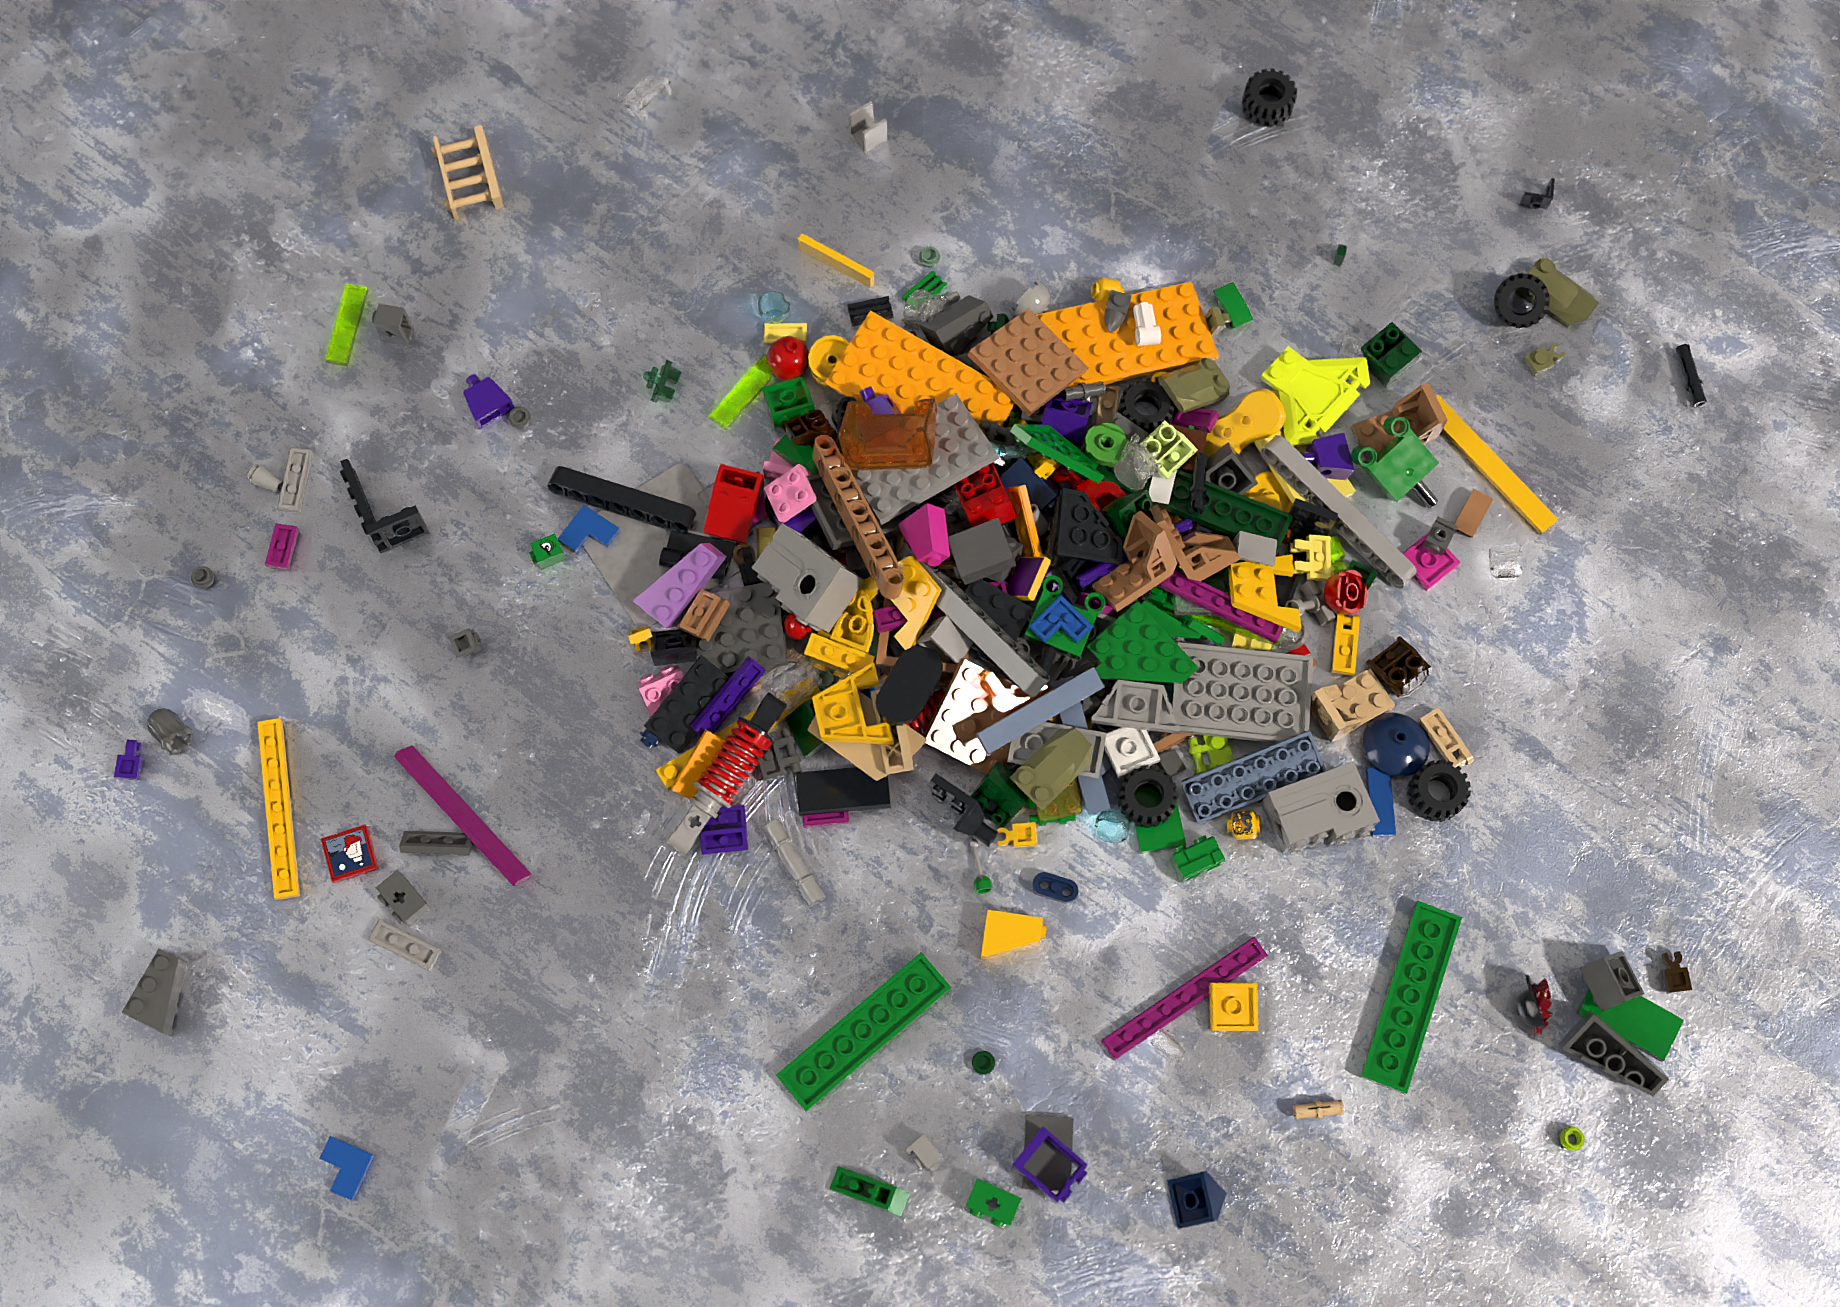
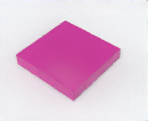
M1428 533L1402 553L1415 566L1417 573L1413 577L1426 591L1461 563L1448 548L1442 556L1427 551L1422 545Z

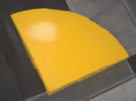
M861 586L830 632L828 633L820 629L817 634L868 653L874 630L873 609L868 595Z

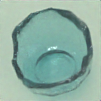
M766 292L759 297V315L770 324L782 323L790 316V302H786L784 294L781 292Z
M1116 810L1102 811L1096 817V836L1105 842L1113 844L1124 842L1129 834L1130 823L1128 818Z

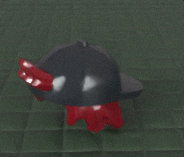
M1527 974L1525 977L1528 989L1517 997L1516 1012L1525 1024L1534 1028V1036L1542 1034V1030L1549 1024L1547 1019L1553 1015L1552 1012L1547 1011L1552 1006L1550 1001L1551 993L1546 978L1540 983H1533L1532 985L1530 976Z

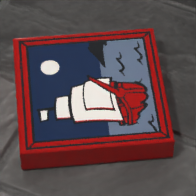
M366 824L321 838L333 883L379 869Z

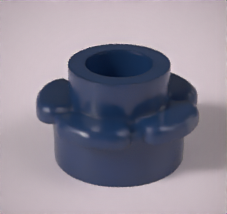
M646 728L644 732H640L642 736L640 740L649 748L658 746V742L661 739Z

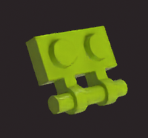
M1204 735L1202 737L1204 745H1199L1196 737L1188 739L1190 746L1188 750L1190 756H1193L1196 766L1194 768L1195 774L1234 759L1228 738ZM1207 753L1210 764H1204L1202 754Z

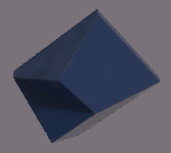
M1207 1171L1167 1180L1178 1229L1218 1220L1227 1193Z

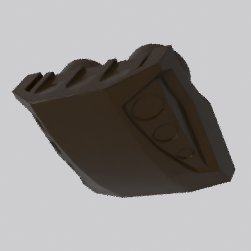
M812 410L804 416L800 414L781 423L786 435L794 445H814L815 439L820 435L830 436L834 441H837L836 430L831 427V424L821 410Z
M1399 636L1392 645L1372 660H1367L1366 665L1392 689L1397 698L1409 696L1426 682L1432 673V667L1413 646Z

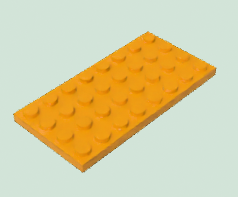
M1187 282L1131 294L1132 297L1126 317L1121 326L1112 333L1108 332L1104 322V312L1108 299L1037 314L1036 316L1088 367L1087 372L1068 387L1078 386L1079 383L1083 382L1091 384L1102 381L1103 385L1155 374L1160 371L1164 372L1197 364L1202 358L1217 360L1219 354L1193 283ZM1142 302L1152 304L1156 325H1159L1161 330V342L1159 345L1137 346L1135 341L1136 323L1133 312L1135 305Z
M872 311L869 312L825 381L827 387L845 397H854L859 405L865 403L860 391L872 386L876 397L888 394L906 420L915 417L957 393L978 426L981 420L988 422L992 420L997 422V425L1003 426L1016 405L989 377ZM981 429L982 432H983L984 435H985V434H986V430Z

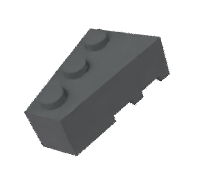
M968 295L949 306V310L942 314H935L932 320L927 323L923 321L919 326L930 345L950 356H956L994 316L985 301Z

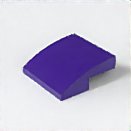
M745 805L731 806L730 809L721 807L717 812V818L710 817L700 832L702 855L748 850Z

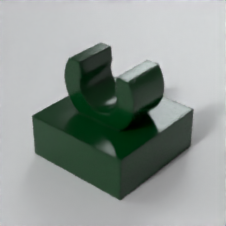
M1005 313L997 314L996 322H988L987 331H991L990 335L1010 322Z

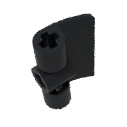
M670 531L667 547H663L660 554L659 566L671 569L699 544L710 543L727 556L711 579L725 581L735 544L689 532L687 534H679Z

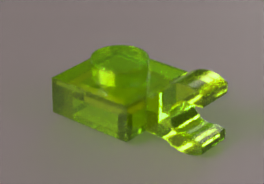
M1338 537L1330 538L1331 566L1335 574L1347 569L1342 560L1346 554Z

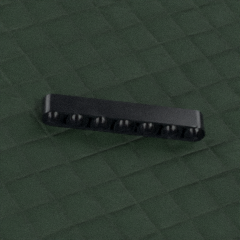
M563 466L556 467L547 484V488L556 495L679 534H687L696 517V511L688 505Z

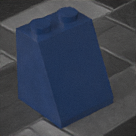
M1020 457L1000 477L1006 492L1008 487L1026 485L1030 504H1036L1040 512L1045 515H1054L1059 506L1060 495L1043 477L1040 478L1034 472L1033 466Z

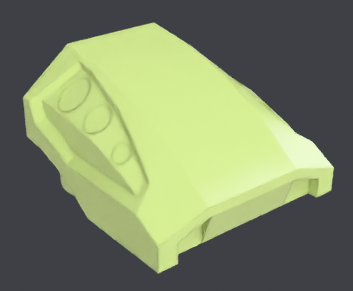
M1166 421L1161 423L1133 450L1166 480L1198 451L1182 433Z

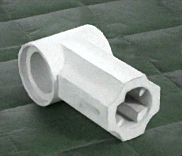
M1142 302L1135 305L1133 312L1136 323L1135 341L1137 346L1159 345L1161 342V330L1159 325H1156L1152 304Z

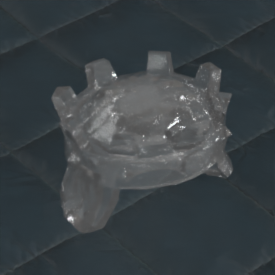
M924 289L914 291L904 306L903 314L907 327L911 330L919 331L921 330L920 323L923 321L927 323L934 318L935 314H942L949 310L951 304L945 302L947 296L930 294Z
M1136 433L1122 450V458L1114 465V474L1117 480L1132 490H1141L1147 480L1151 478V475L1158 472L1157 470L1162 467V464L1155 461L1159 456L1156 451L1150 453L1146 449L1148 443L1142 441L1140 444L1137 443L1140 437Z

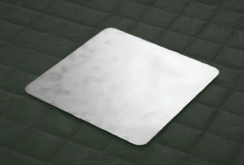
M682 463L676 464L636 488L637 490L692 507L696 511V517L688 531L689 533L732 542L735 544V547L740 544L736 541L703 533L710 498L687 465ZM602 509L597 514L619 527L620 531L608 547H605L590 536L583 544V547L636 627L648 624L650 628L658 623V621L634 603L633 600L670 570L669 568L659 566L660 554L663 547H667L670 530ZM733 556L725 580L740 572L739 565L735 563ZM710 579L703 590L708 592L724 581Z

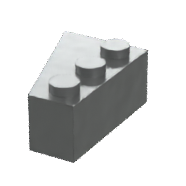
M158 949L121 1013L172 1037L173 1021L175 1014L177 1015V1003L179 994L182 992L188 963Z

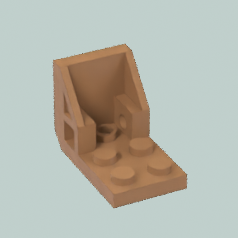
M1428 382L1420 385L1396 402L1391 411L1355 423L1351 426V430L1359 446L1373 448L1378 454L1396 437L1388 435L1383 429L1384 421L1389 416L1406 418L1410 424V429L1424 445L1438 438L1448 420ZM1396 421L1393 425V429L1395 432L1399 429L1400 426L1398 421ZM1364 451L1363 455L1367 459V452Z
M1158 504L1150 508L1155 523L1165 530L1172 551L1188 579L1202 581L1240 560L1228 536L1194 531L1182 538L1165 509L1161 511Z
M1142 511L1133 515L1123 545L1128 561L1092 584L1094 591L1100 593L1105 598V601L1117 612L1173 575L1177 565L1165 530Z

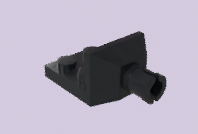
M935 773L930 780L931 796L941 803L945 801L951 805L950 809L961 816L953 828L952 839L954 841H972L975 838L989 847L997 837L998 831L986 825L984 822L985 816L978 801Z

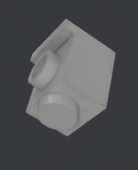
M925 1134L906 1149L908 1155L912 1152L915 1155L912 1159L920 1169L925 1167L931 1174L942 1165L940 1160L943 1156Z

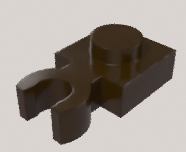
M1677 951L1674 953V961L1669 959L1668 953L1662 954V962L1668 968L1661 971L1666 994L1692 991L1688 967H1680L1682 961L1681 952Z

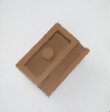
M700 589L679 624V628L708 642L729 608L730 603L710 592Z

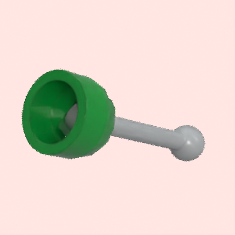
M972 839V841H969V845L973 848L978 877L974 881V891L976 894L988 893L993 890L992 882L989 877L982 873L977 849L978 840Z

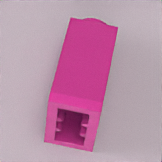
M926 503L899 523V529L918 561L930 566H937L950 557L945 509Z

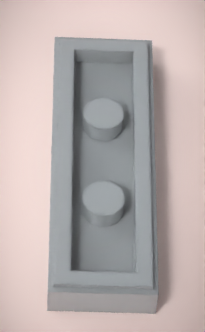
M290 447L277 505L279 511L301 513L313 457L312 450Z
M381 919L378 920L368 938L370 942L428 971H431L442 951Z

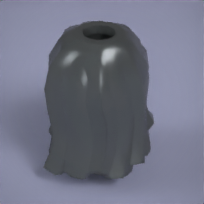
M157 709L147 719L148 731L161 744V749L168 751L170 755L180 754L181 749L191 744L190 739L194 735L192 729L186 726L178 714L170 709Z

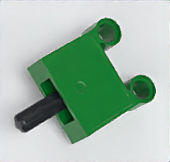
M1389 416L1384 421L1383 429L1388 435L1396 437L1378 454L1370 447H1355L1351 452L1352 461L1363 468L1389 500L1398 502L1412 489L1427 508H1432L1437 504L1438 499L1424 484L1422 479L1439 462L1410 429V424L1406 418ZM1396 421H1398L1400 426L1399 429L1395 432L1393 429V425ZM1366 451L1367 459L1362 462L1361 454Z
M1051 575L1044 579L1041 589L1042 594L1029 625L1060 596L1063 583L1059 577ZM1048 583H1055L1058 586V590L1056 592H1049L1046 589V585ZM1090 593L1085 599L1084 610L1073 607L1093 626L1096 617L1102 613L1105 607V598L1100 593ZM1090 600H1097L1100 603V608L1092 609L1089 607L1088 602ZM1027 628L1024 639L1045 647L1038 665L1049 674L1057 652L1079 661L1090 632L1076 643L1060 628L1044 644Z

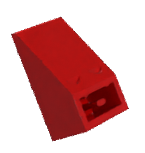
M993 462L953 484L971 527L999 518L1001 524L1017 518Z
M720 463L703 533L746 544L765 486L763 474Z

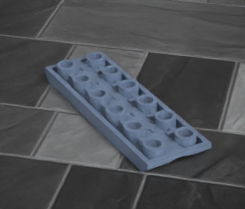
M1308 730L1188 777L1181 781L1196 821L1200 824L1263 799L1268 792L1326 772L1311 731Z

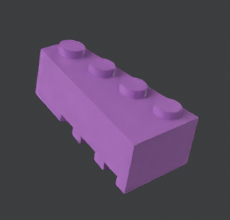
M701 543L638 595L633 602L665 628L676 627L690 608L700 589L706 586L727 556L712 544Z

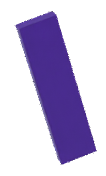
M748 656L690 727L700 735L704 733L705 729L715 733L766 670Z

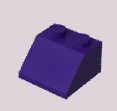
M1056 395L1047 402L1041 425H1050L1070 442H1083L1093 402L1081 399L1063 401L1061 395Z

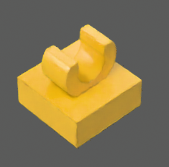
M648 624L627 631L630 643L635 645L638 652L641 651L639 644L642 641H646L649 648H651L650 637H652Z

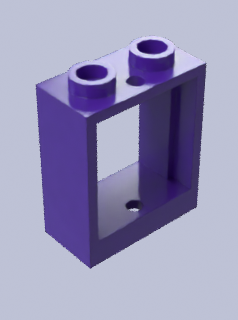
M1045 1127L1040 1129L1011 1165L1055 1204L1059 1200L1064 1203L1072 1193L1069 1189L1075 1181L1079 1184L1088 1173L1084 1170L1088 1164ZM1044 1140L1048 1141L1078 1167L1057 1194L1053 1193L1023 1167Z

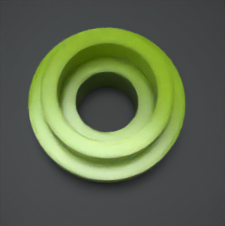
M1570 1126L1561 1131L1560 1143L1565 1149L1576 1151L1584 1145V1135L1577 1127ZM1569 1135H1573V1136H1574V1138H1575V1142H1574V1143H1570V1142L1568 1141V1136H1569Z

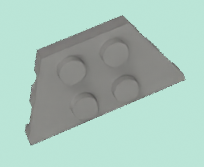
M1117 680L1112 691L1103 700L1102 705L1092 716L1091 723L1180 734V726L1174 716V711L1167 698L1164 685Z

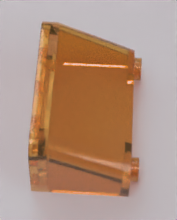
M935 398L920 399L915 404V413L873 415L872 409L867 403L861 401L848 402L838 435L845 463L853 470L929 467L934 457L937 417Z

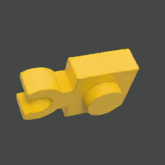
M1035 822L1012 824L1013 831H1008L1006 828L997 829L998 834H1006L1005 840L997 841L999 846H1007L1010 842H1013L1014 848L1038 846Z

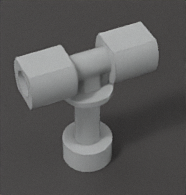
M1315 580L1307 581L1300 587L1305 596L1303 602L1300 599H1292L1285 604L1287 608L1299 609L1300 616L1304 613V610L1314 613L1321 626L1329 624L1336 619L1333 611L1327 604L1324 605L1319 595L1322 592Z

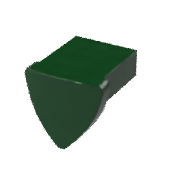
M1353 559L1347 570H1355L1361 574L1363 578H1360L1362 584H1366L1367 591L1378 574L1377 570L1371 569Z

